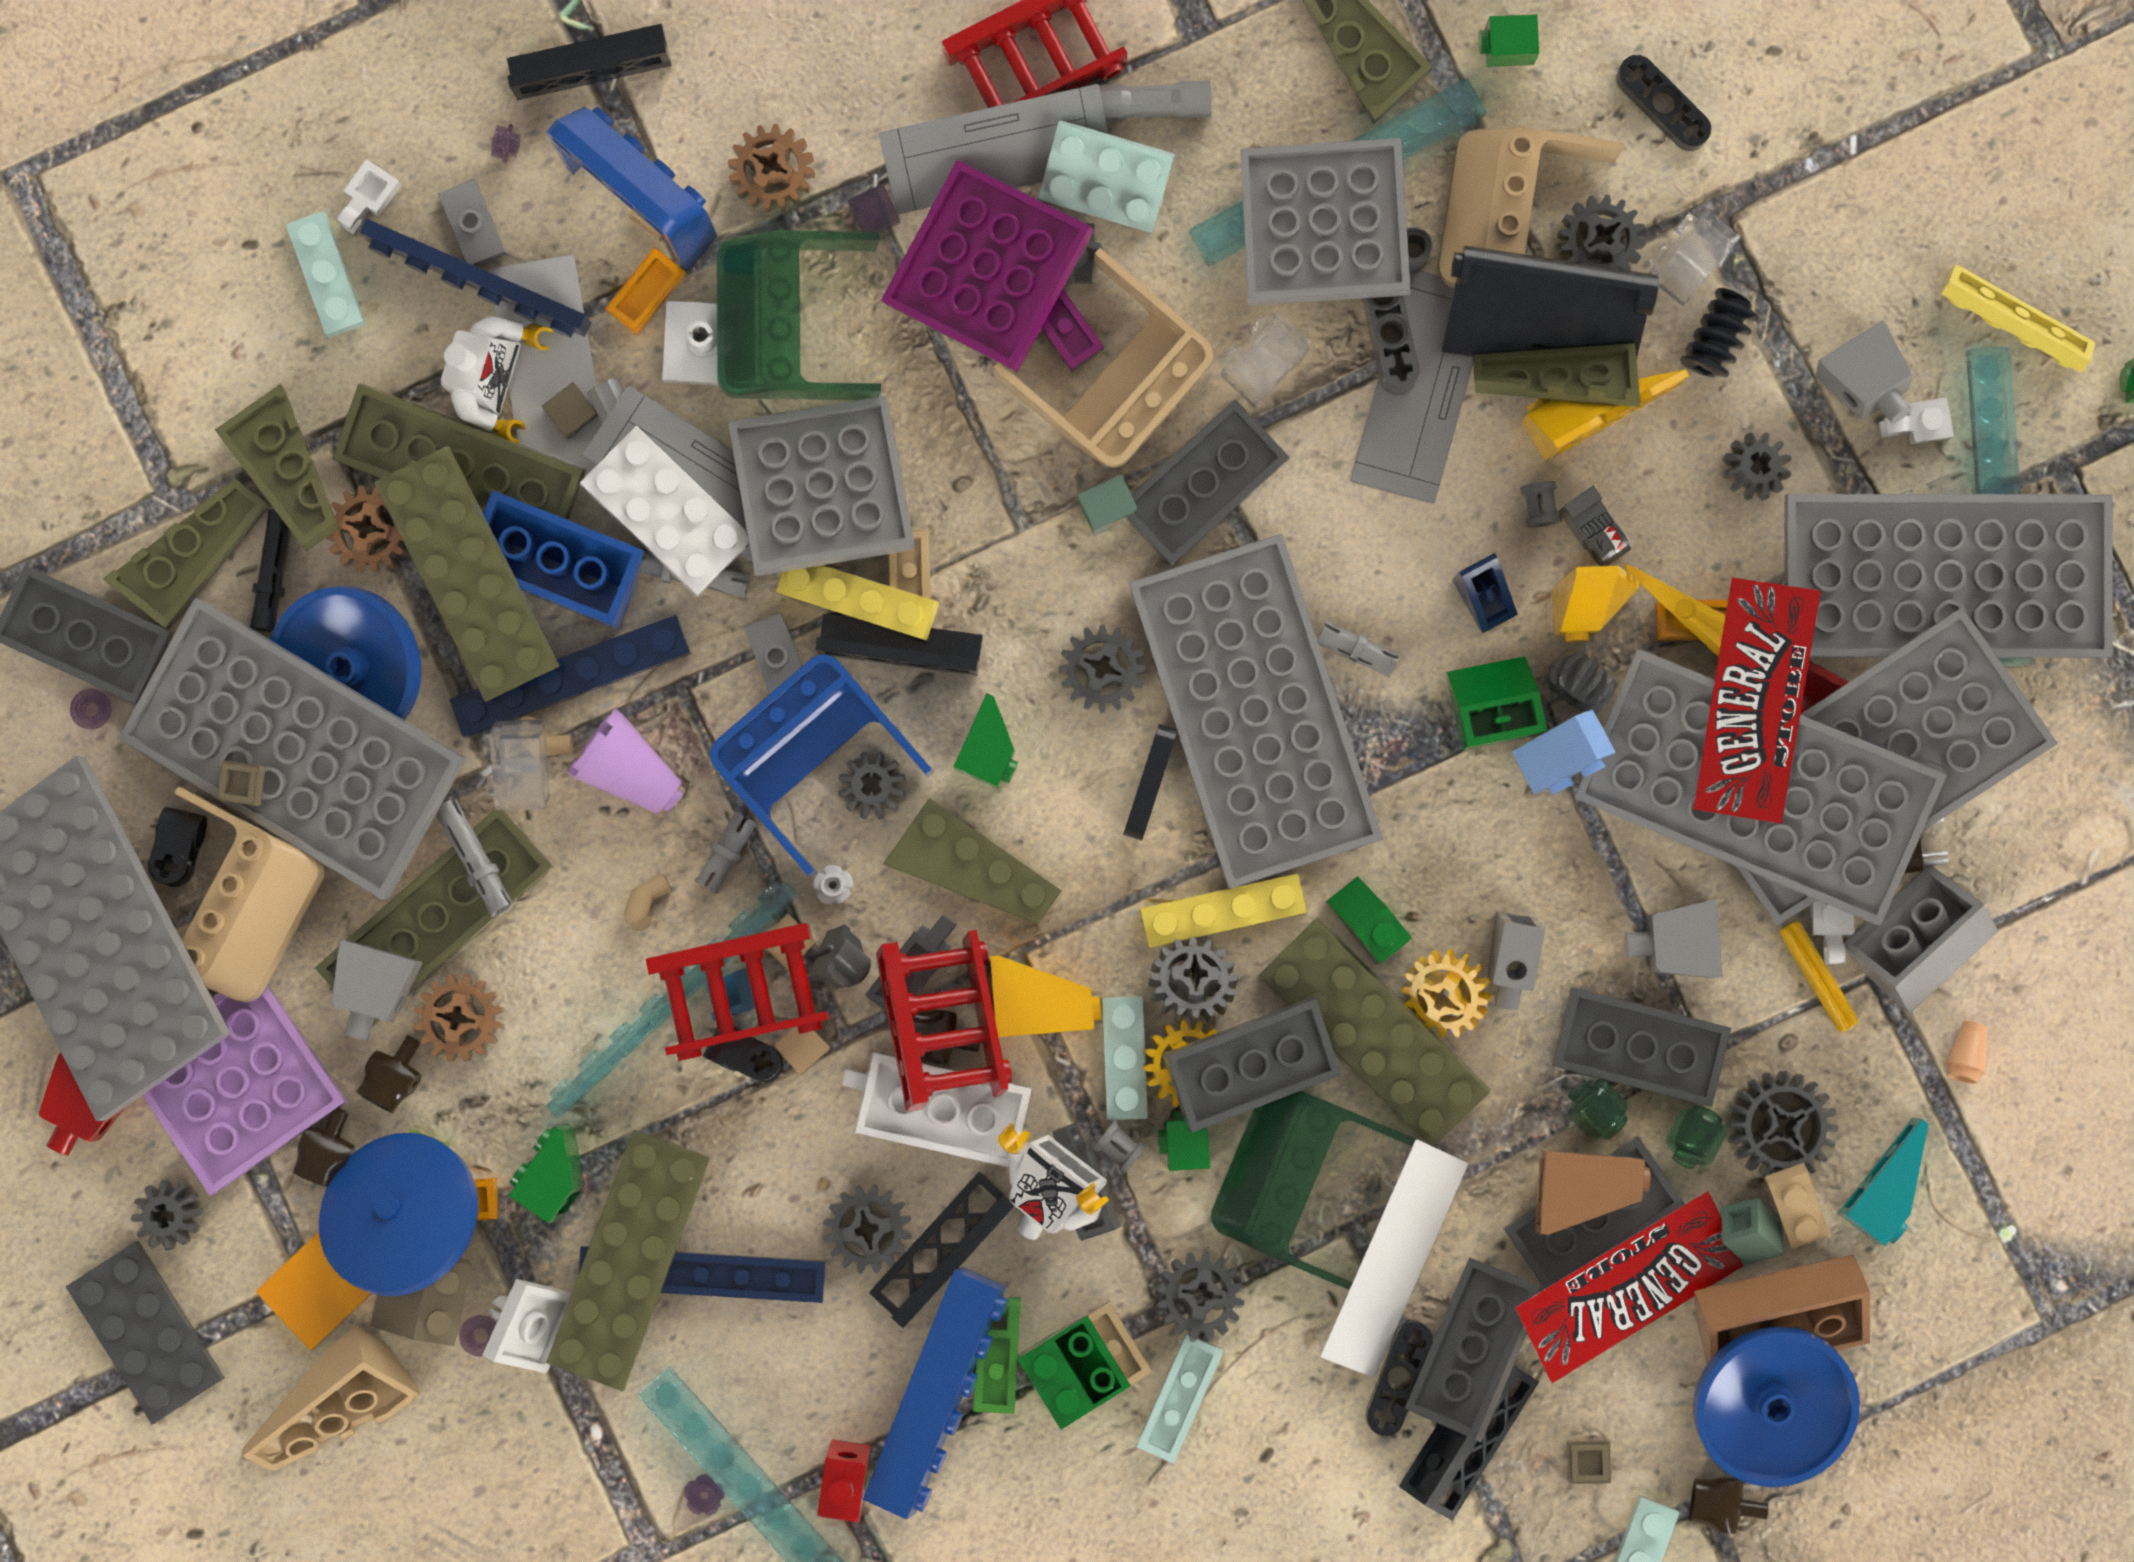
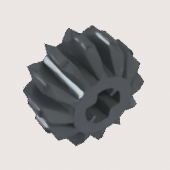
M1752 432L1747 433L1744 436V443L1735 440L1730 444L1733 453H1727L1723 456L1722 461L1732 466V468L1722 473L1723 478L1729 479L1734 477L1736 482L1731 485L1730 490L1734 493L1741 487H1744L1743 496L1745 500L1752 499L1755 492L1761 501L1767 500L1770 497V490L1775 493L1783 490L1784 487L1780 480H1787L1791 477V472L1781 467L1791 461V456L1787 454L1779 456L1778 451L1782 449L1784 443L1778 441L1773 446H1770L1769 433H1763L1758 441ZM1758 459L1762 462L1763 466L1755 474L1750 468Z
M1566 649L1557 659L1555 658L1545 677L1550 690L1557 693L1559 698L1564 699L1569 705L1577 707L1580 711H1590L1593 709L1595 714L1601 711L1605 704L1609 703L1617 687V682L1612 672L1606 670L1603 664L1595 661L1593 657L1586 656L1582 651H1575L1573 649Z
M862 752L860 754L863 763L862 767L859 768L852 760L847 761V766L855 773L853 777L847 774L839 775V780L843 783L851 784V787L841 789L838 793L841 798L855 796L846 806L850 812L856 810L862 803L863 806L860 812L862 819H868L871 807H874L877 818L881 820L884 819L882 805L885 803L893 812L899 809L897 804L890 798L892 795L905 798L906 791L895 788L894 784L903 783L906 781L905 774L890 776L899 764L896 760H892L883 768L884 753L878 752L874 764H871L868 753ZM869 776L873 780H875V776L882 778L879 782L882 790L876 796L873 792H870V796H866L863 793L866 789L863 781Z
M170 1180L161 1181L159 1190L153 1185L147 1186L144 1189L147 1199L136 1198L134 1204L142 1210V1213L132 1215L131 1221H142L143 1227L138 1229L136 1235L141 1238L150 1234L148 1246L151 1248L158 1247L162 1242L165 1250L175 1249L176 1241L181 1245L190 1243L188 1231L196 1233L201 1229V1226L192 1219L204 1214L202 1208L193 1209L191 1205L198 1200L199 1195L192 1193L185 1196L187 1185L185 1183H178L173 1188ZM161 1211H173L174 1219H162Z

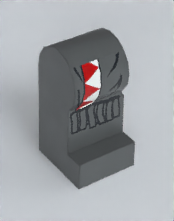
M1593 485L1565 504L1558 512L1599 566H1609L1629 552L1631 547L1625 534L1603 505L1602 497Z

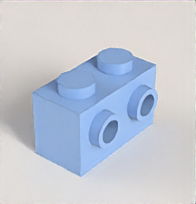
M1593 709L1570 718L1512 751L1534 795L1549 789L1552 795L1561 792L1573 785L1570 777L1581 772L1583 778L1603 769L1606 766L1602 760L1616 753Z

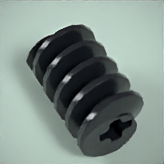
M1717 288L1715 291L1717 299L1711 300L1708 304L1709 313L1702 316L1700 320L1702 327L1694 331L1693 338L1695 341L1688 343L1685 348L1688 355L1682 356L1680 362L1688 369L1700 375L1727 378L1730 373L1722 366V363L1734 364L1737 361V358L1729 352V349H1743V342L1736 336L1737 334L1749 336L1752 331L1743 322L1744 320L1756 322L1759 316L1751 310L1752 305L1747 298L1731 289Z

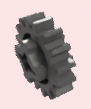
M1606 194L1602 202L1597 204L1595 197L1592 195L1586 200V208L1577 202L1572 208L1574 216L1569 214L1564 216L1562 223L1568 229H1560L1557 238L1566 241V243L1560 246L1558 253L1561 255L1569 254L1570 259L1568 261L1631 271L1628 262L1637 264L1642 256L1635 250L1643 249L1646 245V240L1637 237L1644 230L1645 226L1644 224L1633 223V219L1638 212L1635 209L1626 213L1623 210L1625 200H1620L1614 206L1611 205L1610 195ZM1598 215H1606L1614 219L1600 218ZM1578 226L1580 227V233L1583 235V241L1579 247L1576 244V230ZM1613 231L1607 243L1603 241L1590 247L1596 235L1600 237ZM1624 231L1627 237L1625 253L1623 252L1624 247L1620 243V237ZM1589 259L1603 260L1605 264L1595 263Z
M1100 625L1099 632L1096 635H1093L1088 627L1084 628L1085 639L1080 641L1072 636L1070 642L1074 650H1062L1061 656L1069 660L1068 664L1059 666L1060 673L1069 675V678L1061 683L1062 688L1073 687L1074 692L1070 700L1074 702L1080 697L1085 699L1084 710L1088 711L1093 703L1098 704L1100 713H1105L1106 704L1112 703L1117 711L1121 710L1120 699L1124 697L1132 702L1135 697L1130 689L1132 687H1143L1144 683L1136 678V674L1145 673L1146 666L1137 664L1136 660L1140 659L1144 653L1142 650H1131L1135 640L1134 637L1131 636L1125 641L1120 639L1121 628L1117 627L1112 635L1106 634L1105 625ZM1105 643L1102 650L1093 654L1082 652L1093 644ZM1119 649L1128 659L1130 672L1120 667L1116 655ZM1102 660L1109 661V669L1114 674H1105L1102 679L1097 678L1096 669L1091 667L1093 663L1100 665ZM1075 667L1084 671L1087 675L1089 682L1086 690L1077 680ZM1112 684L1123 686L1113 694L1100 695L1103 688Z
M1195 937L1190 938L1188 946H1183L1179 939L1174 940L1172 951L1163 947L1159 955L1160 960L1154 959L1151 971L1154 974L1150 975L1148 986L1156 988L1153 991L1152 1000L1164 1001L1161 1009L1163 1014L1171 1010L1175 1011V1022L1179 1023L1183 1016H1189L1191 1025L1196 1026L1198 1017L1203 1016L1207 1023H1211L1215 1015L1214 1011L1224 1015L1228 1007L1226 1002L1232 1003L1236 991L1232 988H1236L1238 976L1230 973L1233 972L1235 963L1234 961L1223 962L1222 959L1226 951L1223 948L1216 952L1211 951L1212 941L1207 940L1203 947L1197 946ZM1184 960V963H1182L1180 966H1173L1174 964ZM1190 971H1192V978H1194L1195 984L1198 985L1196 992L1194 990V984H1192V979L1189 977ZM1206 996H1214L1210 1000L1202 1001Z
M876 1184L872 1185L869 1193H864L862 1186L857 1185L855 1186L854 1197H851L844 1191L840 1194L844 1204L840 1206L832 1203L829 1206V1209L836 1215L835 1218L824 1220L823 1224L831 1227L833 1232L826 1235L824 1241L835 1242L836 1247L830 1253L832 1257L838 1256L841 1253L845 1256L842 1267L847 1268L853 1261L857 1263V1271L860 1274L864 1272L866 1264H871L873 1271L879 1273L881 1261L884 1260L892 1267L896 1263L892 1253L895 1251L904 1255L907 1249L900 1241L901 1239H911L912 1233L903 1230V1225L909 1223L912 1219L911 1216H901L899 1213L905 1205L904 1201L897 1202L896 1204L890 1201L893 1195L892 1190L880 1196L878 1195V1185ZM870 1202L882 1205L889 1211L891 1216L882 1217L872 1210ZM854 1205L856 1217L851 1225L841 1227L844 1214ZM864 1212L870 1224L877 1223L879 1227L873 1233L872 1247L866 1234H859L857 1228L863 1224ZM895 1230L891 1245L881 1253L880 1240L884 1233ZM854 1241L862 1246L866 1256L853 1252L847 1247L845 1242Z
M1190 1252L1186 1255L1185 1265L1178 1259H1174L1171 1262L1174 1273L1163 1271L1160 1275V1278L1167 1285L1156 1287L1155 1294L1163 1296L1164 1300L1155 1307L1157 1311L1166 1310L1168 1313L1162 1322L1164 1326L1172 1322L1177 1325L1175 1336L1179 1337L1184 1331H1188L1190 1342H1195L1199 1333H1203L1206 1341L1210 1342L1214 1339L1215 1329L1223 1336L1229 1331L1225 1321L1235 1324L1240 1317L1233 1311V1308H1242L1245 1301L1236 1298L1235 1294L1240 1292L1244 1286L1240 1283H1232L1231 1279L1237 1271L1234 1268L1225 1272L1222 1269L1225 1261L1224 1258L1221 1257L1213 1264L1210 1262L1209 1252H1204L1200 1261H1196L1195 1256ZM1195 1271L1193 1281L1190 1283L1175 1284L1182 1275ZM1212 1275L1221 1282L1225 1291L1219 1290L1211 1280ZM1197 1288L1203 1289V1296L1209 1298L1202 1306L1196 1305V1298L1190 1296ZM1175 1304H1181L1188 1314L1187 1320L1180 1315ZM1224 1310L1219 1318L1204 1324L1206 1314L1209 1311Z

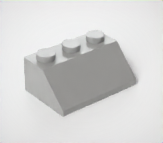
M1928 866L1893 898L1881 926L1868 921L1844 945L1846 953L1880 990L1907 1012L1911 1013L1999 931L1982 902L1936 868Z

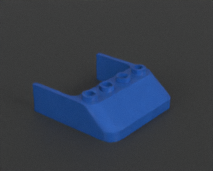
M584 106L557 119L545 133L567 170L574 175L580 167H583L667 240L680 267L687 272L718 237L706 210L702 207L706 200L691 186L687 185L683 189L672 179L676 176L675 173L661 160L656 159L652 163L642 154L645 148L632 135L626 132L622 137L612 129L611 126L614 124V121L599 107L596 106L591 111Z
M825 654L817 655L805 663L713 743L710 750V759L716 770L811 878L818 872L772 820L771 808L863 727L871 722L880 723L927 777L934 773L932 768L836 658Z

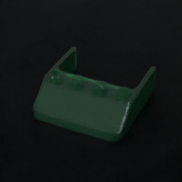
M775 230L732 237L720 245L716 257L717 383L725 395L737 399L862 400L879 397L881 393L880 383L808 382L801 376L799 250L876 251L880 241V232Z
M1304 1091L1293 1093L1257 1107L1251 1112L1210 1213L1211 1222L1219 1233L1350 1290L1353 1280L1294 1256L1289 1251V1243L1335 1132L1342 1122L1350 1120L1412 1147L1416 1139Z

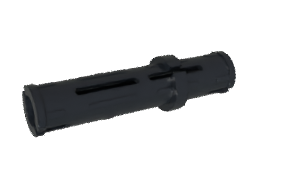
M268 509L258 582L253 583L252 592L255 593V600L249 627L258 631L273 632L276 626L280 598L285 596V588L282 587L291 531L275 509Z

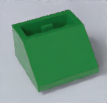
M1525 656L1446 672L1462 751L1540 736L1548 731L1539 689Z
M569 1124L556 1126L551 1130L547 1128L533 1147L538 1152L534 1159L528 1164L522 1163L509 1182L514 1188L508 1196L549 1224L564 1217L585 1186L575 1128Z
M1088 1315L1051 1333L1018 1354L1017 1359L1060 1430L1131 1386Z

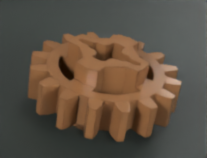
M778 124L773 125L771 133H765L764 128L759 125L757 126L758 136L753 138L747 132L743 134L746 142L744 147L736 144L733 145V151L738 156V159H729L728 166L737 172L731 174L729 179L732 185H740L736 190L737 196L740 199L748 195L750 196L748 201L750 208L754 209L761 202L766 213L771 212L773 204H778L781 211L785 212L787 207L786 201L791 199L793 203L799 205L801 202L798 192L810 193L811 191L810 185L805 179L815 178V170L806 166L814 162L812 152L802 153L807 148V143L804 138L794 142L795 133L793 129H788L782 135L780 134ZM765 145H772V147L765 148L762 150L758 149ZM791 152L797 158L798 172H795L792 167L787 165ZM776 162L780 171L772 170L766 175L765 165L772 167ZM746 165L756 172L753 185L746 178ZM782 187L786 188L780 192L771 193L772 190Z
M363 485L359 486L358 496L356 497L348 491L343 492L346 502L343 505L336 502L331 504L333 509L337 511L335 518L339 529L326 537V539L336 542L330 547L329 551L335 556L344 553L340 563L346 567L355 561L354 568L359 573H363L366 566L369 565L371 571L378 574L380 573V564L383 562L390 568H394L395 563L392 557L397 554L405 558L407 554L401 548L404 541L395 523L394 527H391L384 520L386 512L383 510L386 506L376 486L372 494H369L367 488ZM363 506L361 511L353 516H349L355 509ZM373 524L384 533H368L366 536L355 527H370ZM344 532L350 534L354 539V552L348 547ZM386 543H389V545L383 551L375 554L376 549H378Z
M464 974L460 983H458L455 975H447L446 986L439 981H433L431 984L435 992L433 994L422 992L420 995L426 1002L425 1007L414 1009L416 1014L423 1016V1021L415 1024L414 1029L425 1030L426 1032L420 1043L422 1045L433 1043L434 1047L431 1053L433 1056H439L444 1050L447 1051L446 1059L448 1062H454L458 1053L461 1054L464 1062L472 1060L473 1050L480 1056L487 1054L484 1043L496 1044L498 1042V1039L492 1034L493 1029L504 1028L503 1023L495 1020V1015L504 1012V1007L493 1006L492 1001L498 996L497 992L485 994L483 991L486 988L487 982L484 980L478 981L473 986L472 975ZM455 991L451 1002L444 1007L437 1006L438 1002L445 995ZM473 995L481 1002L485 1015L479 1014L473 1005ZM461 1010L462 1015L467 1016L469 1019H474L475 1022L459 1024L457 1029V1022L451 1020V1018L444 1017L443 1014L457 1013ZM434 1021L439 1022L445 1031L444 1040L437 1033ZM475 1029L482 1030L474 1041L463 1045L467 1034Z

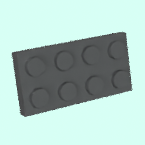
M1234 399L1131 494L1137 505V511L1125 518L1172 567L1283 466L1290 457L1241 404Z
M24 566L0 616L1 644L134 704H137L174 635L173 632L27 566Z
M1571 987L1552 1066L1712 1107L1731 1028Z
M1313 997L1163 1053L1187 1129L1192 1133L1341 1075L1317 999Z
M1635 1136L1609 1155L1645 1159V1167L1650 1168L1651 1179L1649 1191L1643 1192L1642 1201L1549 1235L1534 1232L1536 1206H1534L1503 1228L1544 1289L1685 1205L1639 1137Z
M139 1241L130 1244L66 1286V1289L152 1425L225 1378Z
M1469 1257L1405 1409L1481 1442L1527 1335V1331L1515 1307L1543 1291L1544 1288Z

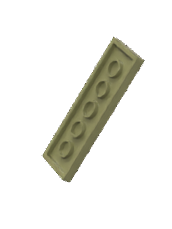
M358 384L333 460L383 478L443 447L449 446L482 512H484L492 490L569 520L580 488V482L583 480L586 469L365 384Z
M449 446L443 447L374 482L485 702L560 666Z
M499 806L473 828L487 857L492 864L495 863L499 868L498 876L513 902L519 899L554 868ZM452 846L347 940L422 961L421 970L409 992L411 994L498 916H490L477 889L470 886L467 880L469 875ZM338 947L315 967L332 988L334 986ZM374 1019L372 1027L375 1024H377L380 1020Z
M1318 917L1259 974L1288 1005L1310 997L1317 999L1333 1050L1430 1146L1434 1147L1490 1093L1491 1089Z
M638 1130L632 1131L547 1358V1364L620 1391L626 1389L711 1157Z

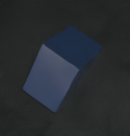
M1495 553L1458 572L1452 579L1482 633L1518 615L1499 559Z

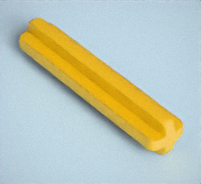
M1793 921L1779 930L1782 939L1837 1030L1843 1032L1854 1027L1858 1023V1017L1799 921Z

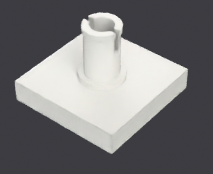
M666 301L662 381L664 383L743 387L747 305Z
M516 1279L508 1297L505 1295L499 1296L492 1302L493 1305L502 1309V1312L500 1313L493 1308L489 1309L491 1319L497 1323L482 1356L496 1363L547 1373L550 1365L546 1361L572 1293Z

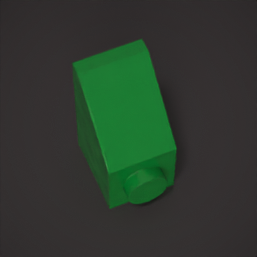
M986 693L953 767L956 771L999 789L1002 781L1010 783L1019 762L1013 760L1015 750L995 697Z
M1358 876L1326 901L1376 965L1384 962L1412 939L1389 908Z

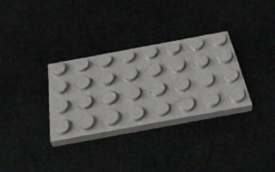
M1784 495V585L1821 590L1810 657H1887L1961 607L1998 658L2113 657V495Z
M1282 533L1130 582L1129 588L1175 728L1178 730L1177 734L1228 889L1383 840Z
M194 598L118 737L217 798L222 760L266 766L260 806L222 802L382 900H389L467 759L200 598Z
M1962 607L1801 713L1803 716L1946 773L1947 777L1923 831L2058 744ZM1736 866L1777 926L1817 901V899Z
M1638 648L1603 729L1616 753L1602 760L1606 767L1582 779L1575 799L1881 926L1947 774L1800 714L1782 824L1694 810L1715 679Z
M75 756L0 811V934L95 1120L106 1121L231 1033L86 757Z

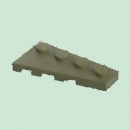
M1302 0L1373 125L1431 72L1432 66L1369 0Z
M1635 343L1473 355L1475 393L1640 407Z
M279 384L215 429L305 551H308L339 529L290 400L282 384Z
M235 478L195 508L194 513L179 524L175 523L163 532L164 535L149 547L142 548L130 557L131 560L117 571L113 570L103 579L162 627L169 630L261 518L270 504Z
M930 798L883 863V865L1037 924L1040 923L1061 893L1059 888Z

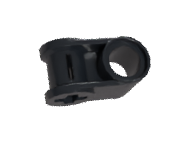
M167 806L163 808L157 822L156 837L148 861L149 874L155 881L170 887H181L191 880L199 850L207 831L208 821L206 815ZM166 863L177 864V872L164 871Z
M734 1026L735 1031L741 1030ZM717 1027L712 1037L719 1035ZM753 1037L707 1046L702 1057L733 1072H740L763 1083L773 1082L778 1079L784 1068L781 1054L770 1045ZM767 1053H770L768 1060L773 1063L772 1069H763L758 1074L759 1067L754 1063L757 1056L764 1058Z

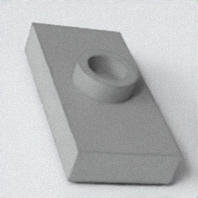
M475 179L438 194L467 263L477 267L507 254Z
M782 613L744 627L769 694L802 667Z

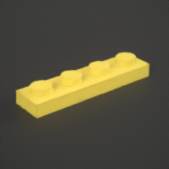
M1957 264L1948 274L1941 294L1947 297L1954 306L1961 309L1967 308L1976 313L1988 325L2008 331L2015 335L2025 346L2040 349L2052 356L2055 362L2063 367H2072L2082 373L2090 363L2096 342Z
M824 565L782 572L776 589L778 594L926 641L939 602Z
M1298 873L1140 908L1149 948L1171 944L1177 939L1184 941L1189 940L1191 937L1198 938L1307 913Z

